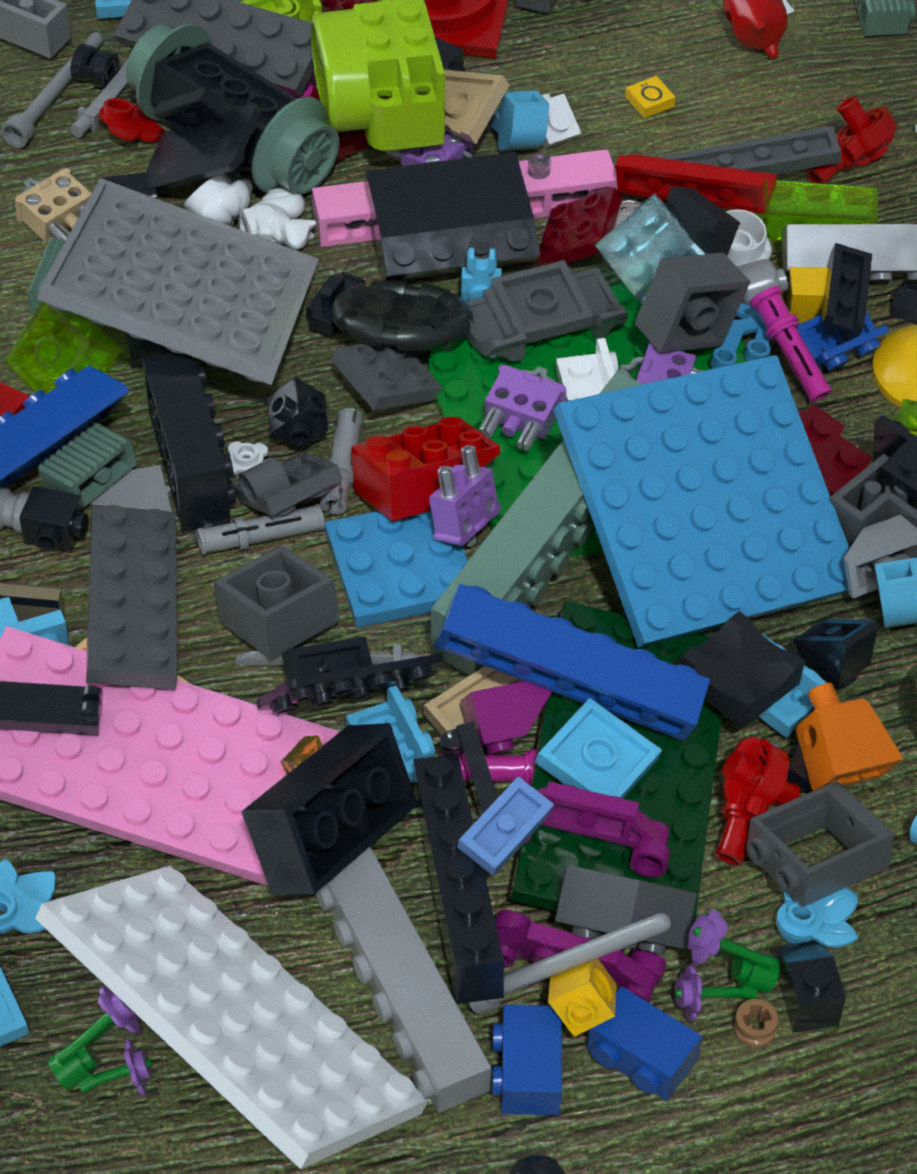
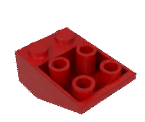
M446 417L441 419L439 423L426 427H408L403 430V433L388 437H370L365 443L351 446L354 492L391 521L428 512L431 510L429 497L440 488L437 472L440 467L463 465L461 448L466 445H473L476 448L478 466L484 467L500 454V445L459 417Z

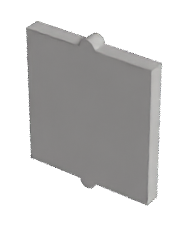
M161 465L133 469L91 502V507L92 505H117L124 508L160 509L172 512L168 498L171 496V489L169 486H165Z

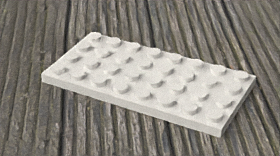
M171 866L41 904L35 919L300 1169L419 1116L426 1107L429 1099L423 1098L420 1091L408 1077L400 1074L381 1057L376 1048L362 1040L347 1026L344 1019L332 1013L314 996L308 987L300 984L281 966L276 958L268 955L249 938L248 933L244 929L236 926L218 910L213 901L204 897L186 881L182 873Z

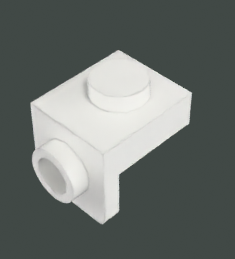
M550 94L542 95L550 103L547 134L543 143L544 148L548 149L577 139L581 135V131L565 94L552 98Z

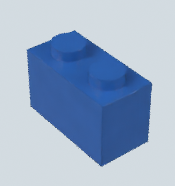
M621 986L616 993L615 1017L589 1029L587 1051L602 1066L609 1069L615 1068L630 1077L640 1090L648 1094L655 1093L668 1101L698 1061L702 1035Z
M504 1005L503 1023H493V1052H502V1066H493L492 1095H502L501 1114L560 1116L562 1095L560 1017L551 1006Z

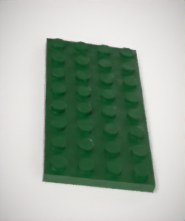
M564 601L560 618L568 620L578 629L591 634L601 633L608 635L620 645L633 650H647L653 653L657 659L675 666L679 665L681 655L684 652L711 638L695 633L638 648L629 621L625 615L569 601ZM552 691L543 709L535 761L542 748L584 703ZM705 699L697 726L685 741L616 716L662 749L658 760L623 799L638 802V809L651 821L661 822L669 828L670 834L667 847L670 851V857L666 872L659 877L642 876L636 873L630 865L633 852L630 846L540 825L531 835L530 840L518 849L509 900L557 911L566 866L568 865L697 893L690 924L691 929L696 920L722 713ZM534 762L530 786L535 790L546 788L548 781L565 785Z

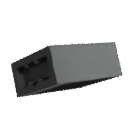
M835 781L751 818L746 852L755 864L760 865L777 882L782 891L788 893L802 907H805L889 868L895 834L838 781ZM826 827L848 848L844 852L808 867L785 844Z

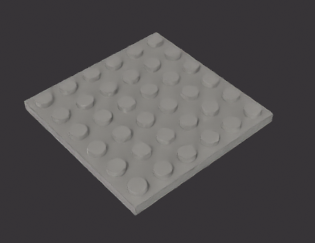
M100 178L41 284L37 300L48 303L54 309L70 311L86 317L95 324L108 325L122 330L133 338L146 339L163 345L174 353H185L204 360L212 367L226 368L242 374L248 380L272 385L319 259Z

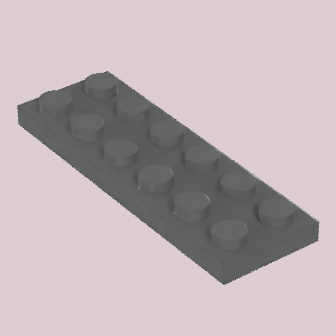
M131 0L114 33V37L119 43L134 47L138 40L155 26L167 24L176 28L184 24L198 25L207 31L213 46L288 93L301 97L314 71L310 22L234 0Z
M92 505L86 683L175 690L177 681L176 512L160 509L124 508L117 505Z

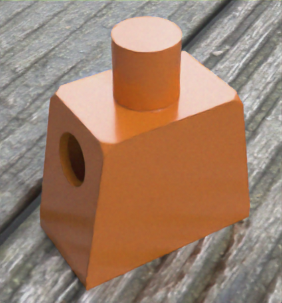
M832 683L821 684L808 692L814 711L797 725L796 733L813 791L835 781H838L844 787L881 778L903 760L900 751L867 700L861 698L841 703Z

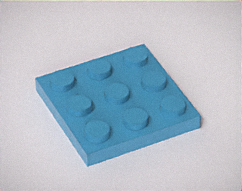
M431 510L391 521L380 511L325 522V535L355 628L431 612L433 605L468 562L463 546L434 539L435 527Z

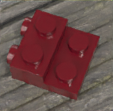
M811 403L805 412L799 408L797 410L831 497L866 469L872 457L840 436L845 425Z

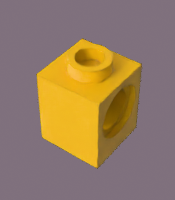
M597 958L550 977L548 1003L575 1037L615 1017L617 984Z

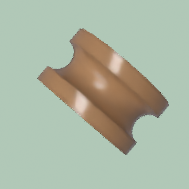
M750 999L743 1002L736 1012L734 1033L737 1039L751 1048H761L771 1043L776 1035L779 1022L775 1007L762 999ZM758 1017L759 1023L765 1021L763 1029H753V1023L747 1026L749 1018Z

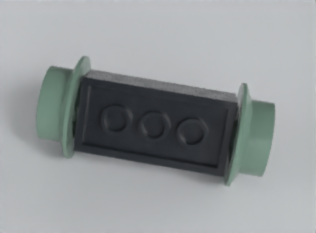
M167 24L155 26L148 30L134 46L127 62L126 79L129 86L136 91L140 110L151 119L159 120L154 116L158 103L204 87L217 93L221 100L232 109L255 103L261 109L257 119V128L250 136L244 150L245 157L243 161L246 165L252 167L254 183L263 192L267 193L271 189L285 187L295 194H305L310 192L312 188H316L330 172L339 151V135L333 127L326 123L328 118L327 112L319 100L313 97L296 98L213 46L207 31L195 24H184L176 28Z

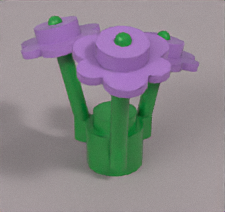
M715 909L711 910L708 915L702 914L697 917L688 934L689 940L687 948L692 950V966L686 967V971L680 974V978L675 984L676 1004L679 1008L684 1009L685 1018L688 1022L695 1021L697 1012L701 1011V998L740 997L747 1000L756 999L758 991L770 993L774 989L779 976L780 965L777 957L752 951L724 938L727 933L728 924L726 920L721 919V913ZM718 951L734 958L731 967V977L733 980L738 981L739 987H702L701 977L699 974H696L694 966L696 967L698 963L705 962L709 955L714 956Z
M103 985L99 989L101 996L98 998V1003L106 1013L75 1041L49 1057V1066L58 1082L67 1091L78 1085L85 1094L99 1084L131 1075L132 1082L137 1087L140 1095H146V1079L152 1078V1061L148 1059L145 1050L138 1051L137 1047L133 1046L131 1040L125 1041L126 1049L124 1050L126 1065L94 1075L93 1069L99 1066V1061L90 1047L92 1043L115 1024L120 1028L125 1027L132 1033H137L138 1035L142 1033L137 1020L139 1016L107 986Z

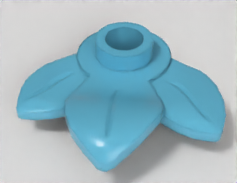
M7 860L0 862V911L5 912V914L0 916V934L9 932L12 929L27 934L47 930L35 918L41 904L51 901L54 895L56 877L53 871L35 872L18 876L10 862Z
M846 887L805 907H802L788 893H783L785 903L778 909L776 924L780 935L786 941L795 944L814 940L826 947L839 948L852 944L857 940L858 936L855 930L846 922L856 910L858 904V895L851 889Z

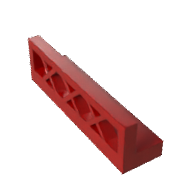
M631 154L630 156L619 155L615 165L619 193L667 200L671 187L693 188L720 208L746 210L759 214L766 213L777 185V174Z

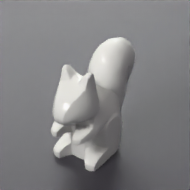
M279 187L269 190L262 197V201L241 211L239 215V230L280 245L285 244L293 250L303 248L307 241L315 237L310 230L316 226V221L297 219L302 215L306 206L302 195L295 194L285 187Z

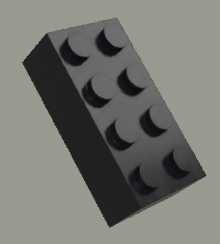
M172 352L143 358L148 414L167 482L171 489V496L181 532L194 531L208 523L213 524V526L231 523L229 506L236 505L233 484L231 481H227V479L234 478L233 465L230 454H223V451L220 449L225 448L224 435L221 424H214V421H212V418H216L212 394H205L203 392V389L207 388L203 365H195L193 356L185 353L178 354Z
M362 724L346 726L241 812L271 893L316 894L417 806L418 802L391 724Z

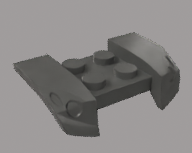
M565 260L492 278L491 288L484 289L483 297L465 301L473 313V323L469 320L471 329L466 335L471 345L485 357H502L511 361L524 359L527 343L584 328H589L596 339L604 338L609 335L612 328L616 325L621 326L628 320L627 311L616 299L598 267L573 273L571 267L568 268Z

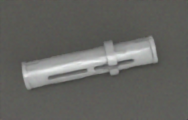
M354 408L341 409L337 414V425L329 462L338 465L343 480L332 485L331 491L323 495L320 501L322 510L326 511L331 500L329 514L332 515L342 514L346 511L349 488L353 484L351 446L358 445L360 429L363 423V415L360 411L356 413L355 421L353 422Z
M316 504L315 506L293 510L282 516L267 515L248 520L237 517L233 518L232 523L204 529L198 528L196 532L200 552L202 555H206V553L238 547L239 551L246 550L250 544L286 538L317 530L323 531L325 529V522L321 506Z

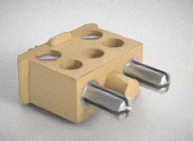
M63 168L52 176L40 181L30 178L29 181L27 180L24 183L27 188L15 198L17 221H23L46 243L51 237L56 239L61 237L64 241L70 234L67 230L73 228L92 194L71 175V171L68 168Z

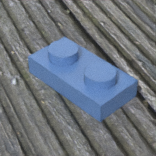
M518 776L459 839L457 848L494 876L553 811L554 804Z

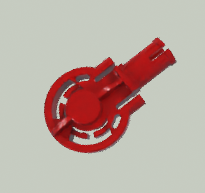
M851 96L843 100L836 107L837 112L840 113L846 123L836 134L841 149V162L807 168L806 175L815 186L819 188L824 187L841 169L852 170L855 166H865L884 155L889 149L888 145L892 142L898 125L887 107H876L865 112L857 96Z
M756 737L744 738L738 743L735 752L729 755L723 765L722 774L726 777L723 787L725 805L722 806L721 817L726 820V824L714 856L730 865L738 866L743 863L751 818L767 812L768 807L772 803L780 806L799 798L800 787L786 780L789 771V756L787 752L766 739Z

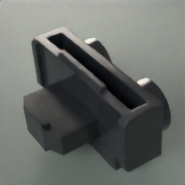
M342 272L340 275H330L306 308L309 328L316 330L321 335L333 337L339 328L332 319V303L340 292L356 284H365V280L346 272Z

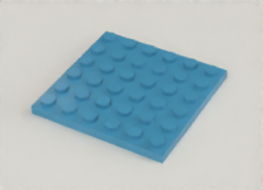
M777 355L560 402L553 408L638 648L721 627L738 611L751 619L849 593L843 558L850 548L835 508L829 501V492Z

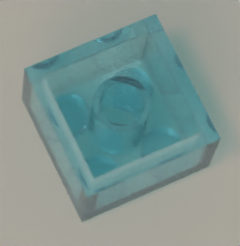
M655 193L595 245L630 292L641 303H643L661 258L707 254L676 214Z

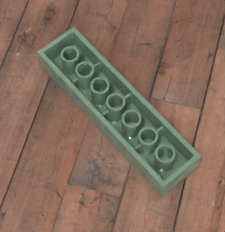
M617 371L599 394L642 385V383ZM564 439L431 608V654H443L445 662L469 676L484 665L434 647L450 601L459 583L466 586L482 587L492 596L507 602L516 601L528 606L531 604L536 606L547 590V582L553 574L560 575L569 562L572 549L576 544L583 545L592 531L593 520Z

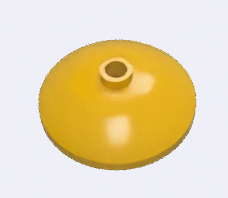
M912 325L890 333L880 342L881 347L875 351L872 361V375L877 387L887 399L902 409L917 414V325Z

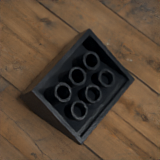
M516 151L365 171L382 280H407L411 282L462 275V267H467V252L469 248H475V257L478 259H487L490 249H495L497 252L496 268L501 269L534 265L540 257L535 220Z

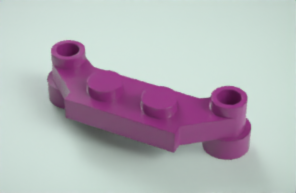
M548 781L546 788L537 790L554 804L552 813L541 825L630 846L633 849L630 865L636 873L642 876L659 877L666 872L670 857V851L667 847L670 830L665 824L651 821L638 809V802Z
M500 910L495 918L504 967L513 966L515 959L526 958L535 963L592 940L532 922L525 915L512 910ZM622 949L598 958L616 982L617 987L620 988L622 986L648 1003H650L655 985L661 983L667 966L664 958L658 954L640 949L632 951L630 957L623 954Z

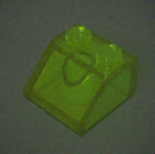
M41 301L4 362L35 393L42 389L47 394L57 387L54 384L55 380L72 368L78 373L90 365L107 374L122 349L88 318L70 311L54 309L48 303Z

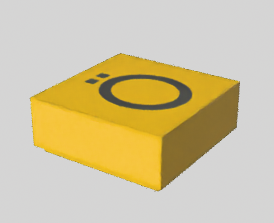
M657 76L630 85L625 89V98L643 118L675 107L676 97Z

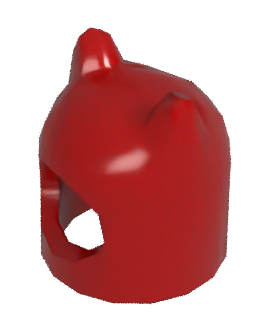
M723 0L724 14L731 25H733V33L737 41L745 48L762 50L769 57L776 58L779 55L778 43L788 28L787 10L783 1Z

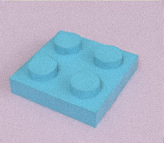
M589 698L538 753L535 763L565 785L609 796H617L623 799L658 760L662 749Z

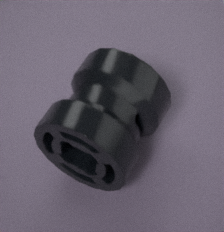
M81 44L75 50L71 60V76L84 82L92 80L96 86L105 88L118 73L120 58L117 54L108 51L100 53L93 46Z

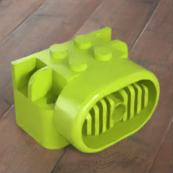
M378 0V2L354 4L353 9L320 12L313 15L311 19L313 65L320 101L327 112L328 118L326 123L333 127L338 133L365 130L369 145L381 151L445 144V72L424 0Z

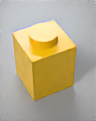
M790 267L786 302L790 314H795L799 320L798 322H806L823 314L829 267Z

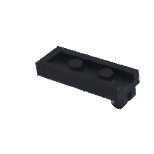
M835 243L830 253L821 323L822 326H825L824 335L833 337L835 331L838 330L841 331L839 340L848 342L851 334L860 336L865 325L872 262L871 253Z
M0 681V729L98 735L103 698L102 688L97 686L85 687Z
M472 721L457 725L456 729L444 732L441 737V750L446 755L461 754L477 809L481 816L498 797L475 723Z

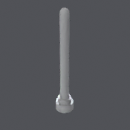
M93 32L83 44L98 49L103 43V36L98 32ZM72 57L23 114L10 116L1 126V135L9 145L22 148L33 137L36 120L73 78L70 72Z
M658 913L504 974V998L469 1002L468 1004L478 1015L497 1009L501 1001L506 999V994L666 932L671 926V919L665 913Z

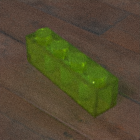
M777 180V185L766 213L754 214L761 218L766 226V236L772 240H782L781 229L787 224H877L878 188ZM722 208L725 212L732 210V209Z

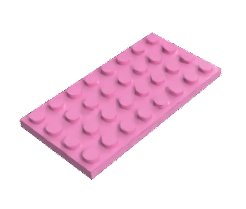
M9 626L5 627L0 638V681L85 687L97 686L102 688L103 698L98 735L0 729V800L269 886L241 811L338 734V730L284 713L274 715L271 709L258 710L255 704L179 680L176 681L175 690L86 683L87 651Z

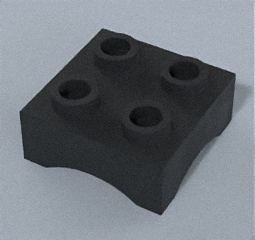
M671 187L667 196V212L664 223L656 238L649 244L645 257L659 265L661 258L725 253L728 256L740 222L695 189Z
M738 611L711 638L684 652L681 655L679 665L689 666L695 669L699 675L709 678L710 682L705 700L743 729L800 684L806 661L796 653L781 649L770 642L755 627L751 619Z

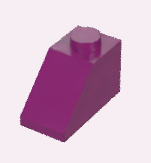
M523 681L474 691L460 701L466 723L474 721L482 749H487L488 755L491 756L514 750L513 743L527 735L552 691Z

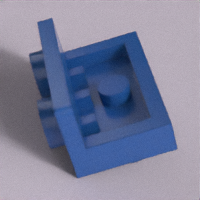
M867 311L865 325L860 336L851 334L848 342L839 340L841 331L838 330L835 331L833 337L824 335L825 326L821 325L822 315L803 322L797 327L819 369L826 367L828 372L849 362L848 356L858 352L860 357H864L881 347L879 341L889 333L886 325L876 329Z

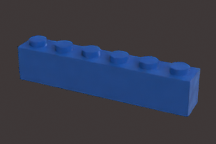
M460 583L450 601L434 646L581 703H585L591 698L613 715L681 741H685L697 726L710 682L709 678L699 675L695 669L689 666H675L657 659L653 653L647 650H633L616 643L608 635L601 633L591 634L574 627L566 619L558 617L549 618L534 612L524 603L516 601L507 602L492 596L482 587L466 586Z

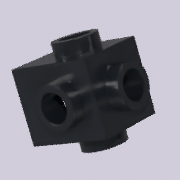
M294 377L268 397L270 434L277 440L285 442L301 451L328 431L325 394L299 378Z

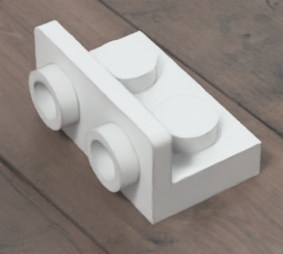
M605 338L596 340L595 354L556 359V373L559 383L566 387V401L599 394L618 371L616 353L609 352Z

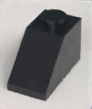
M823 619L793 639V642L800 657L806 661L805 666L814 670L826 683H832L834 689H841L854 683L857 680L856 674L870 665L878 626L875 620Z
M816 941L771 947V956L777 957L779 960L778 982L793 1033L839 1026L846 996L834 956Z

